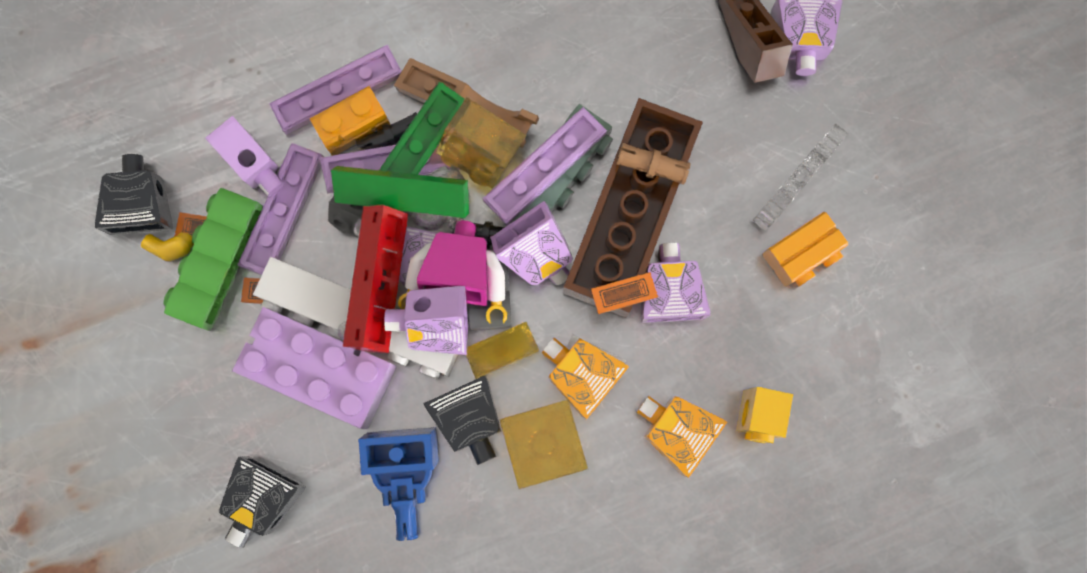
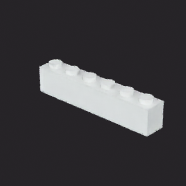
M270 257L253 293L254 296L263 300L261 306L279 314L284 308L294 312L293 320L312 327L314 321L326 326L325 333L341 340L344 339L351 290ZM392 331L387 359L404 366L407 365L408 361H412L421 365L419 372L438 379L440 373L449 377L458 354L412 350L408 347L406 331Z

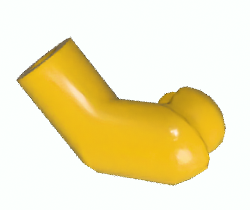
M181 232L166 241L152 234H147L141 242V248L168 262L186 256L194 245L192 243V236L185 232Z

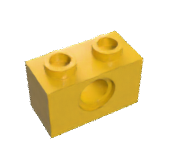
M762 387L743 390L736 431L745 433V440L758 443L773 444L774 438H786L793 394Z

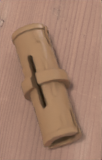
M622 143L616 165L645 172L646 176L653 178L655 175L683 185L686 182L689 174L688 169L691 166L690 162L661 155L659 150L654 149L651 152L626 143Z

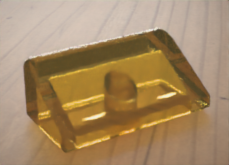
M524 322L468 346L466 357L475 379H478L537 355L540 351L527 322Z

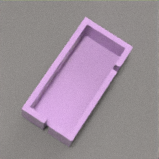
M263 307L249 335L254 337L255 340L253 344L245 343L232 372L357 428L368 429L397 366L365 351L342 347V341Z

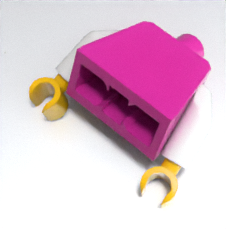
M466 220L456 222L454 234L444 232L435 234L432 243L426 244L410 259L405 288L408 289L407 293L411 290L465 286L467 304L487 306V299L491 301V306L486 312V319L490 324V312L493 309L501 310L503 312V323L506 321L507 311L502 306V301L505 300V273L496 254L487 250L486 240L481 237H475L476 225ZM407 293L400 296L398 300L400 309H405Z

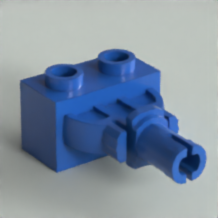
M436 427L367 432L358 439L361 475H371L373 483L382 493L383 506L391 504L395 515L396 540L404 541L405 537H407V541L417 539L419 534L417 532L415 505L425 502V487L430 481L432 470H434L439 462Z

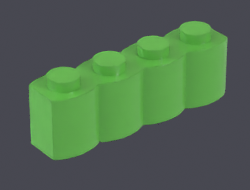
M220 188L216 194L209 198L206 206L207 219L195 229L192 236L193 250L189 256H185L181 260L178 267L179 280L175 287H171L164 297V314L201 329L211 331L220 314L224 299L235 280L239 268V260L263 205L224 188Z

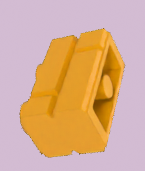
M370 86L310 118L320 139L332 156L338 155L356 145L355 140L382 129L383 124L388 122L391 125Z
M822 212L763 253V257L775 271V274L784 286L787 287L795 282L799 287L816 276L812 269L821 263L827 268L844 257L840 250L848 246V241L840 230L836 228L835 223L827 212Z

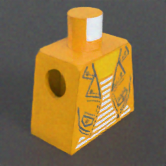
M554 337L541 353L556 365V368L549 375L550 381L585 420L588 419L629 368L622 361L580 338L569 350Z
M648 395L637 410L639 415L652 423L644 437L682 476L687 478L691 476L728 423L724 419L677 396L672 397L664 407Z

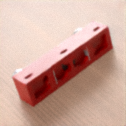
M385 205L363 206L362 218L358 219L353 225V231L359 237L347 320L338 327V336L343 340L342 347L367 352L389 353L392 331H385L386 309H395L408 220L407 213Z

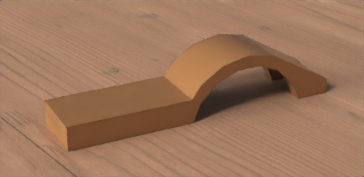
M409 58L394 84L397 91L425 103L439 81L467 100L466 105L456 120L484 137L497 142L523 148L526 144L524 138L531 125H536L539 121L538 115L524 109L512 111L500 107L482 97L467 83L412 58Z

